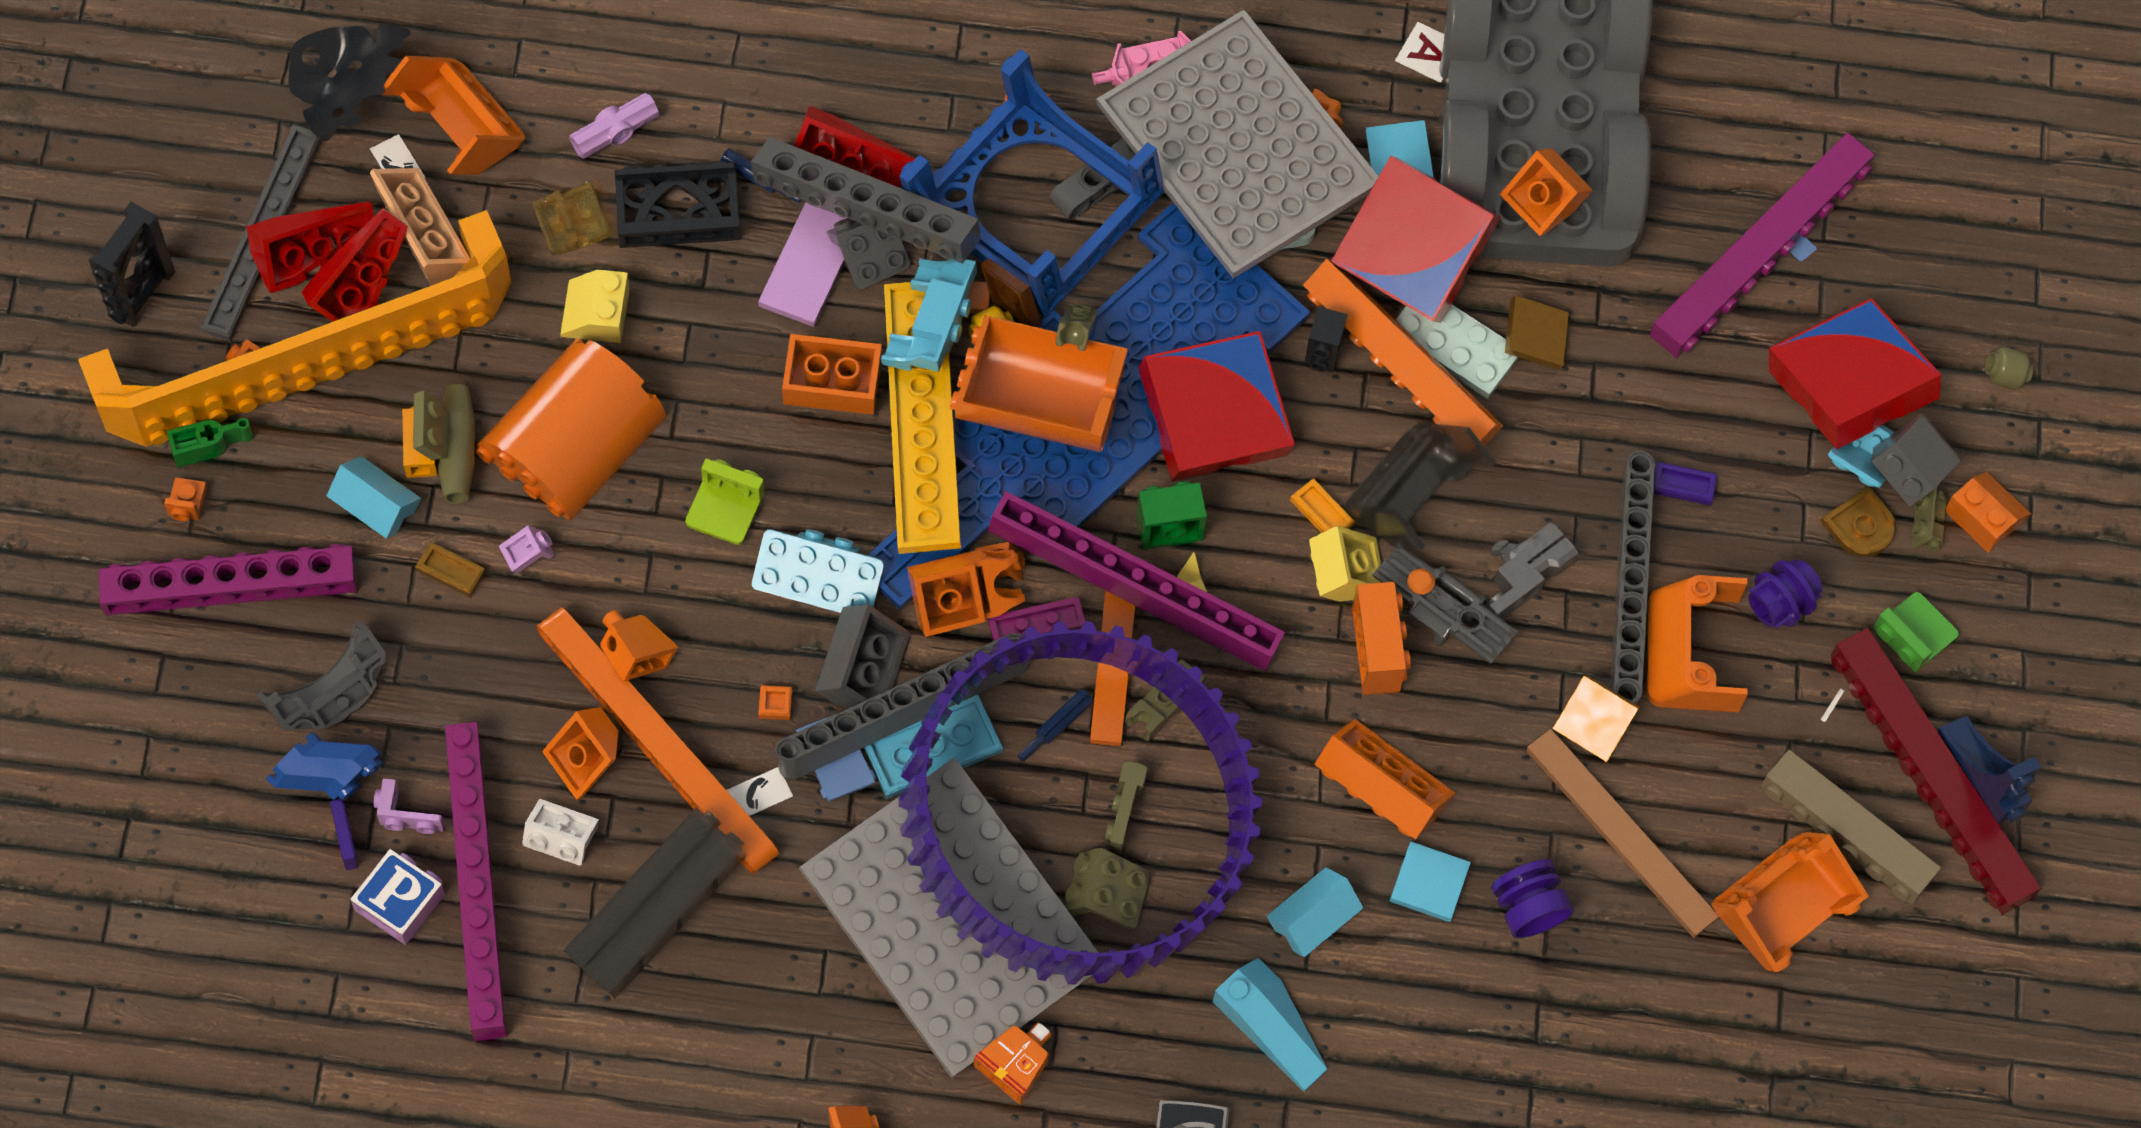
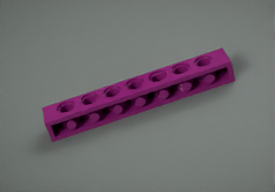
M333 544L323 549L301 547L296 551L290 552L269 550L265 554L257 555L237 553L233 557L224 558L210 555L203 557L202 560L191 561L177 558L168 563L145 561L135 566L113 564L107 568L99 569V601L104 615L357 593L355 556L352 546H345L343 544ZM326 565L330 567L324 573L315 572L320 566ZM288 569H298V572L292 576L284 575ZM259 571L267 572L260 579L253 578V575ZM227 574L235 575L231 581H221ZM195 577L204 578L199 584H190V581ZM164 580L172 581L167 587H158L159 583ZM140 583L137 589L127 590L130 584Z

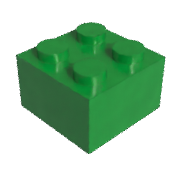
M1184 481L1175 484L1173 487L1161 488L1159 486H1151L1143 491H1139L1136 520L1142 550L1203 541L1207 515L1200 483L1192 484L1191 482Z

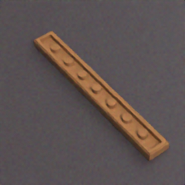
M1552 729L1548 730L1527 747V753L1693 938L1697 937L1718 920V914Z

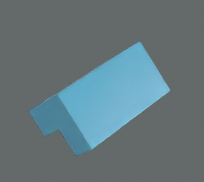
M362 456L340 465L326 495L386 539L397 534L404 518L415 513L421 500L415 493Z
M1325 867L1269 913L1267 918L1274 931L1286 937L1292 950L1305 957L1360 912L1363 906L1348 879Z

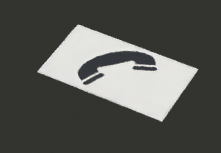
M399 134L370 148L382 169L419 168Z
M778 767L726 790L749 816L793 797Z

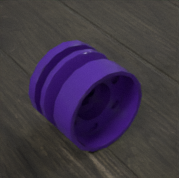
M1549 859L1533 861L1514 868L1499 877L1491 886L1494 895L1499 897L1497 902L1500 908H1512L1506 913L1504 918L1514 938L1531 937L1552 929L1566 921L1575 911L1564 889L1554 890L1560 884L1561 879L1558 874H1554L1556 868Z

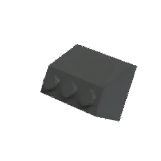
M869 604L843 607L815 691L836 705L851 708L892 689L911 632Z

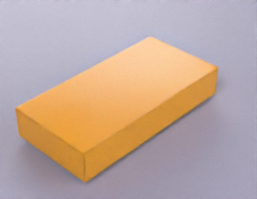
M1314 478L1290 497V501L1320 533L1335 526L1347 529L1354 526L1355 521Z

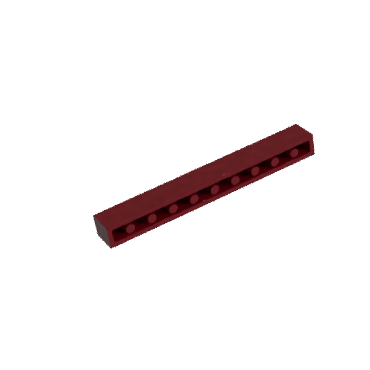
M1866 628L1837 643L1831 654V661L1835 670L1840 674L1842 673L1848 681L1851 694L1855 699L1861 701L1865 707L1868 720L1873 725H1877L1883 734L1884 744L1890 751H1894L1900 760L1899 764L1903 773L1907 777H1911L1916 784L1917 793L1921 800L1925 803L1928 802L1934 812L1936 823L1941 829L1947 831L1956 853L1960 856L1963 855L1969 865L1971 876L1975 881L1982 884L1991 906L1995 909L1998 908L2000 913L2004 915L2034 899L2041 887L2000 825L1997 824L1990 810L1870 630Z

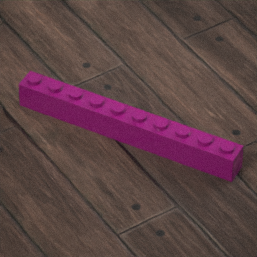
M1847 132L1654 322L1649 336L1676 359L1684 351L1687 353L1691 352L1700 340L1698 337L1703 332L1710 333L1718 324L1719 320L1717 318L1723 312L1729 314L1739 301L1737 299L1743 293L1748 295L1757 285V279L1762 274L1767 276L1777 265L1776 260L1781 255L1786 257L1791 253L1797 244L1795 241L1800 236L1805 238L1811 233L1816 225L1814 222L1819 217L1825 219L1835 207L1833 203L1838 198L1844 200L1853 190V184L1858 179L1862 182L1873 169L1870 164L1875 154Z
M1005 491L992 514L988 528L989 532L1264 671L1267 670L1284 636V631L1007 491Z
M477 722L445 725L471 1032L474 1041L506 1038L480 733Z

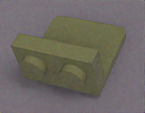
M1101 847L1079 853L1073 866V879L1065 895V908L1072 916L1092 912L1126 929L1136 928L1150 879L1149 871Z

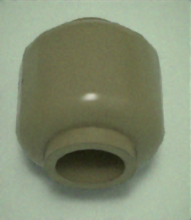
M2001 347L1989 355L1985 366V373L1994 385L2017 390L2025 382L2028 383L2031 380L2033 366L2030 365L2028 354L2015 349Z

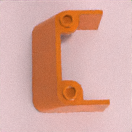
M406 55L383 85L385 93L382 95L401 96L409 110L415 113H430L461 149L447 170L450 174L479 175L516 150L525 140L523 131L471 71L454 58Z
M1696 575L1657 588L1651 592L1647 600L1646 697L1651 704L1663 708L1739 713L1748 695V689L1717 687L1714 669L1706 663L1691 661V606H1706L1712 601L1739 603L1747 586V578Z

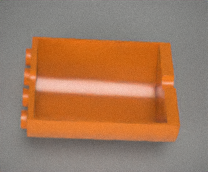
M984 315L981 327L975 326L972 337V344H975V346L967 350L964 365L968 367L960 371L957 384L960 390L958 392L954 391L950 409L955 410V417L957 419L1102 452L1117 402L1116 395L1119 383L1122 381L1128 349L1093 340H1088V346L1085 351L1078 350V346L1073 344L1057 346L1055 344L1057 332Z
M577 338L476 445V454L485 463L490 464L492 462L498 466L500 473L509 481L513 482L518 479L525 484L522 487L523 490L535 500L540 498L545 502L547 509L557 517L562 515L568 521H571L666 418V413L657 396L645 392L641 387L644 380L625 362L601 345L590 340L584 344L580 338Z

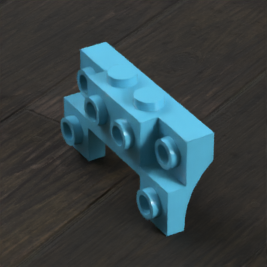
M919 259L917 273L914 280H911L910 285L912 290L925 292L926 294L912 327L913 336L891 333L885 355L881 357L882 365L911 371L913 366L939 372L946 352L950 353L953 343H958L960 339L963 317L967 318L970 313L972 302L968 299V294L977 274L976 261L966 259L962 264L954 260L931 261Z

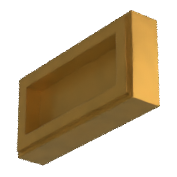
M430 542L415 566L417 572L470 598L486 573L484 567L433 542Z

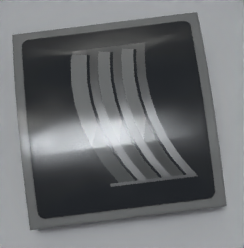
M1160 1100L1156 1128H1227L1229 1109L1210 1104Z

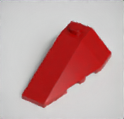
M810 105L793 145L896 187H902L899 176L904 166L916 159L843 119Z
M367 201L273 217L246 226L250 253L268 292L274 293L298 285L307 279L306 274L318 266L322 267L325 265L329 258L334 256L374 217L372 203Z
M382 208L311 279L301 292L307 304L332 322L377 306L382 288H385L388 281L387 275L390 267L397 257L408 226Z

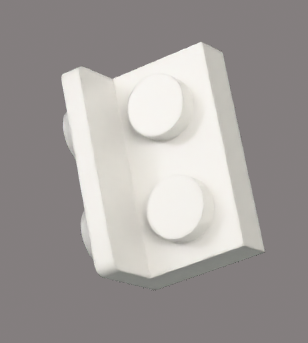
M539 799L525 822L522 844L525 847L564 861L582 865L586 848L598 828L599 819Z

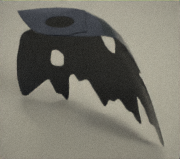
M391 24L380 25L376 30L375 43L369 31L362 26L332 27L304 36L295 42L290 55L289 88L294 96L303 102L313 105L303 110L306 124L318 138L328 141L334 135L338 126L352 127L361 123V119L352 111L353 107L361 105L365 97L385 93L383 88L386 81L385 76L393 72L403 60L388 56L387 54L393 49L403 47L402 40L410 36L411 33L408 28ZM315 47L319 51L320 59L315 65L309 66L303 62L302 53L305 48ZM353 60L362 63V66L356 71L349 70V65ZM334 68L337 71L336 75L332 78L328 77L329 72ZM338 108L344 110L343 114L339 117L332 115V112Z

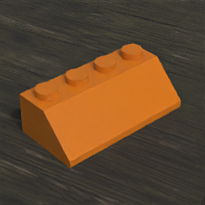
M1356 719L1332 735L1314 764L1321 769L1325 777L1339 782L1351 796L1366 802L1372 807L1375 814L1387 818L1397 825L1398 830L1402 834L1417 839L1427 831L1456 794V792Z

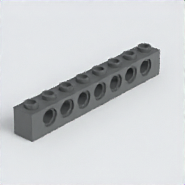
M772 137L766 140L751 161L754 181L760 185L781 191L789 197H796L809 202L814 207H821L834 212L839 217L859 222L867 228H874L887 233L894 239H902L912 243L919 249H927L937 253L947 260H954L963 264L981 238L978 218Z

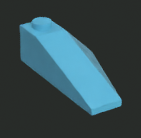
M1259 958L1237 969L1215 990L1213 1003L1303 1092L1327 1071V1067L1283 982Z

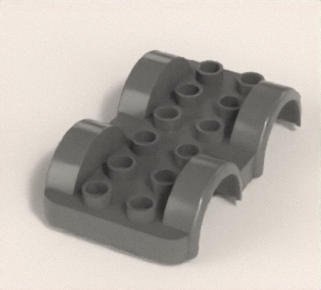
M1447 0L1445 34L1439 66V73L1446 80L1445 103L1441 108L1437 123L1443 124L1440 184L1457 194L1466 196L1501 217L1483 251L1477 258L1606 267L1624 263L1630 258L1632 251L1638 248L1646 219L1651 174V133L1648 119L1644 114L1639 113V90L1644 79L1649 54L1653 0ZM1553 148L1593 191L1574 213L1545 235L1539 236L1504 200L1500 193L1537 150Z

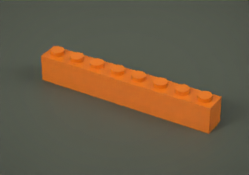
M1326 259L1303 284L1309 291L1307 297L1319 307L1323 305L1326 309L1348 314L1345 328L1351 332L1348 336L1351 341L1360 348L1365 346L1372 353L1369 358L1381 369L1386 367L1392 373L1391 380L1401 389L1406 387L1413 394L1411 399L1417 406L1423 410L1428 408L1435 415L1432 420L1442 430L1446 431L1449 429L1456 436L1453 439L1454 442L1465 452L1468 450L1480 452L1503 427L1455 377L1344 269L1332 263L1330 259Z

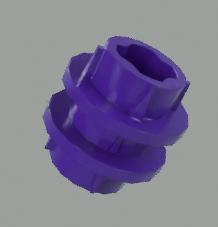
M1795 559L1790 562L1780 560L1772 565L1771 574L1761 572L1756 576L1754 580L1755 587L1749 590L1748 599L1752 610L1760 621L1769 627L1775 626L1777 629L1781 625L1787 627L1796 625L1800 620V613L1803 615L1813 613L1817 607L1816 600L1822 597L1823 589L1816 572L1806 562L1802 560L1796 561Z

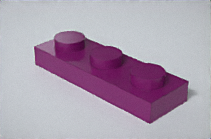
M1079 596L1006 612L998 617L988 619L993 641L1012 633L1022 635L1026 628L1035 627L1040 634L1047 633L1055 622H1064L1068 630H1079L1085 622Z

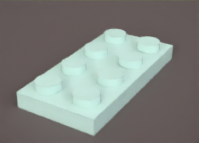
M1451 305L1441 323L1433 322L1407 306L1396 319L1453 377L1486 399H1489L1519 359V357L1505 353V338L1454 305Z

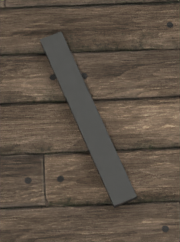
M292 125L247 226L273 217L288 215L321 142V139L310 129ZM247 228L241 237L200 327L202 333L227 341H231L260 277L258 268L250 253Z

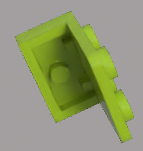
M706 458L701 468L702 483L685 519L686 526L729 543L740 545L744 542L765 494L764 479L753 471H740L732 468L729 463L717 459L713 461Z

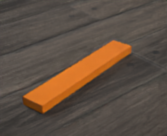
M1105 590L1101 632L1110 633L1116 625L1123 627L1125 637L1132 639L1135 605ZM1099 662L1090 743L1121 747L1128 672Z

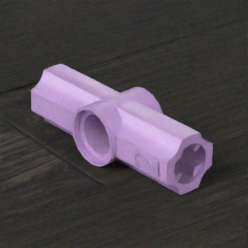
M645 92L619 108L617 106L605 108L597 115L594 122L569 135L570 142L578 156L584 159L609 144L617 146L626 142L632 136L634 130L659 117V110L652 97Z

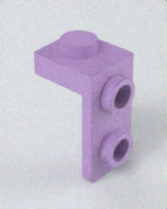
M383 779L381 789H376L374 796V808H378L377 817L380 825L393 831L411 828L423 834H434L435 831L443 832L444 822L441 815L397 811L396 805L399 789L396 780Z

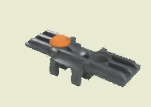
M1399 543L1372 576L1381 583L1395 582L1396 593L1401 592L1402 598L1413 606L1408 613L1406 622L1414 627L1419 620L1435 633L1433 642L1440 647L1444 644L1446 637L1450 633L1492 664L1516 636L1518 631L1484 606L1487 601L1486 597L1483 595L1479 597L1449 575L1447 568L1441 566L1439 569H1433ZM1441 583L1470 606L1465 607L1437 585ZM1473 618L1479 622L1478 626L1472 629L1462 624V622H1471Z

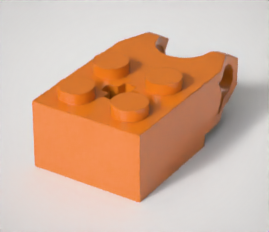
M979 549L907 567L918 625L924 636L927 637L986 622L985 619L998 617L1012 607L1026 601L1021 589L997 588L994 586L996 576L1001 571L1018 562L1015 551Z

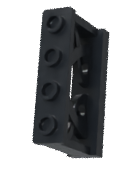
M715 161L712 164L685 163L682 166L659 164L651 168L629 166L614 171L620 248L740 240L734 162ZM724 182L727 186L725 193L720 197L712 199L711 196L717 193L718 186L710 188L707 184ZM629 188H645L641 193L634 191L635 196L643 201L642 204L633 202L626 196ZM676 188L691 195L699 202L686 211L683 219L674 220L666 209L656 206L665 195ZM730 200L731 216L722 217L717 206ZM625 207L638 211L634 222L626 223ZM701 211L699 215H702L704 218H692V216L696 212ZM650 213L659 214L664 217V220L653 221L655 218H657V215Z
M130 202L124 210L126 216L124 221L97 257L91 255L88 261L92 274L96 279L97 288L102 295V301L108 311L107 315L120 325L126 323L134 327L137 323L135 316L163 278L169 281L176 271L157 216ZM139 255L135 264L134 274L125 278L131 257Z

